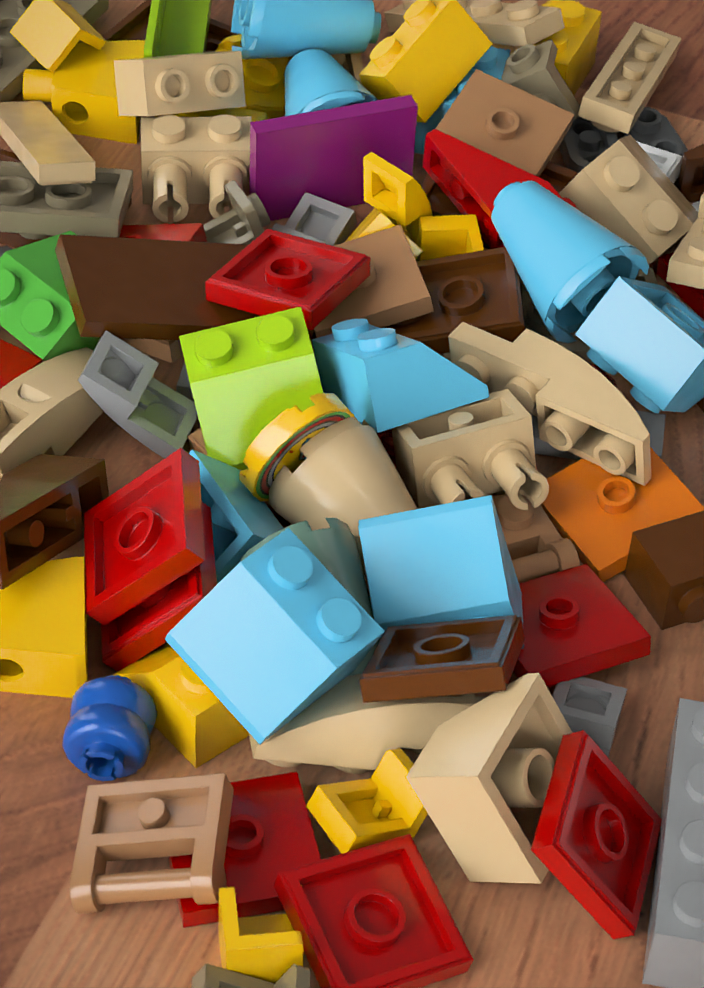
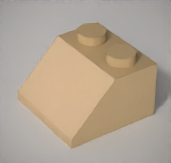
M631 135L623 137L583 168L559 193L562 198H569L579 211L636 247L646 257L648 265L686 234L698 217L697 210Z
M539 673L525 674L508 684L506 691H496L438 725L406 776V779L470 882L542 884L549 871L531 851L562 736L573 732Z

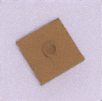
M476 69L436 129L540 177L571 128L575 114Z
M401 225L334 245L335 247L369 256L370 276L314 328L316 338L332 334L331 327L334 324L359 318L367 319L370 325L384 328L434 312L431 296Z

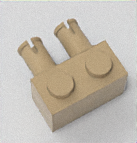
M227 114L214 117H178L175 115L141 117L143 204H152V211L155 217L167 223L168 207H173L174 222L185 218L188 214L189 204H209V211L213 218L224 214V206H229V211L234 209L224 185L235 180L245 195L249 196L250 122H252V117H235Z
M509 389L489 394V398L392 428L396 470L418 509L484 497L486 495L507 494L509 500L516 508L528 510V503L522 495H525L532 506L536 508L545 501L549 493L547 479L536 470L532 416Z

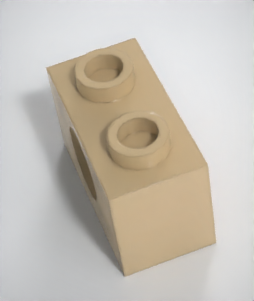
M241 51L203 52L114 60L119 116L149 117L246 106Z

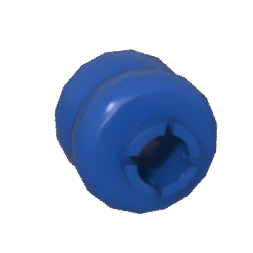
M119 675L99 677L85 682L73 695L70 707L71 719L65 728L62 739V746L67 759L83 773H87L88 777L99 781L116 780V778L135 774L146 764L150 752V735L157 718V709L153 697L143 687L132 682L131 679Z

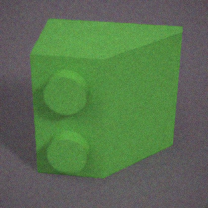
M72 231L62 233L64 235H76ZM60 234L6 251L0 257V326L44 361L85 347L94 351L100 340L98 337H80L55 252Z

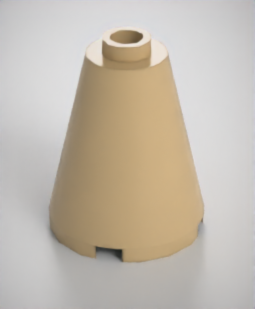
M349 417L328 426L309 439L299 449L306 459L293 474L285 465L282 467L269 489L268 503L278 515L291 524L307 520L312 531L330 528L325 518H337L348 524L355 537L363 573L366 576L358 530L359 520L418 508L374 428L365 420L361 424L356 417Z

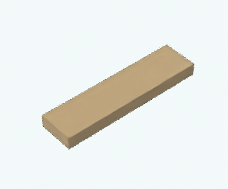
M42 101L0 102V135L41 186L82 184L95 181L96 161Z

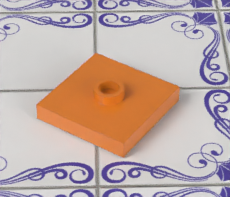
M651 447V479L645 486L621 475L611 474L601 466L583 458L546 478L549 484V493L545 501L540 505L563 539H570L574 544L583 564L587 563L603 582L626 570L632 533L634 531L704 511V506Z

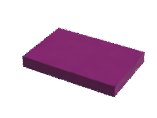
M412 95L250 122L249 195L257 194L267 211L270 221L290 218L305 192L344 207L366 204L367 202L364 201L363 157L370 152L383 158L408 175H413L418 105Z

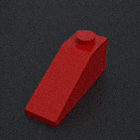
M437 129L426 133L422 167L462 215L476 214L481 237L491 249L505 247L491 220V214L494 209V200L498 193L513 182L535 181L578 209L569 198H562L548 181Z

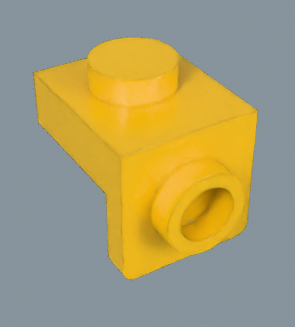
M402 749L387 750L371 778L317 785L306 805L326 832L329 840L341 853L409 833L414 838L428 815L406 779L414 764Z

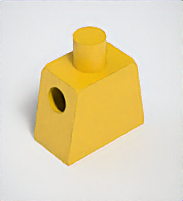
M145 40L107 41L101 50L85 42H78L55 71L42 69L24 70L23 99L24 101L51 102L52 113L71 134L137 144L142 116H119L114 60L144 58Z
M84 556L47 561L5 589H0V691L73 698L77 689L88 681Z

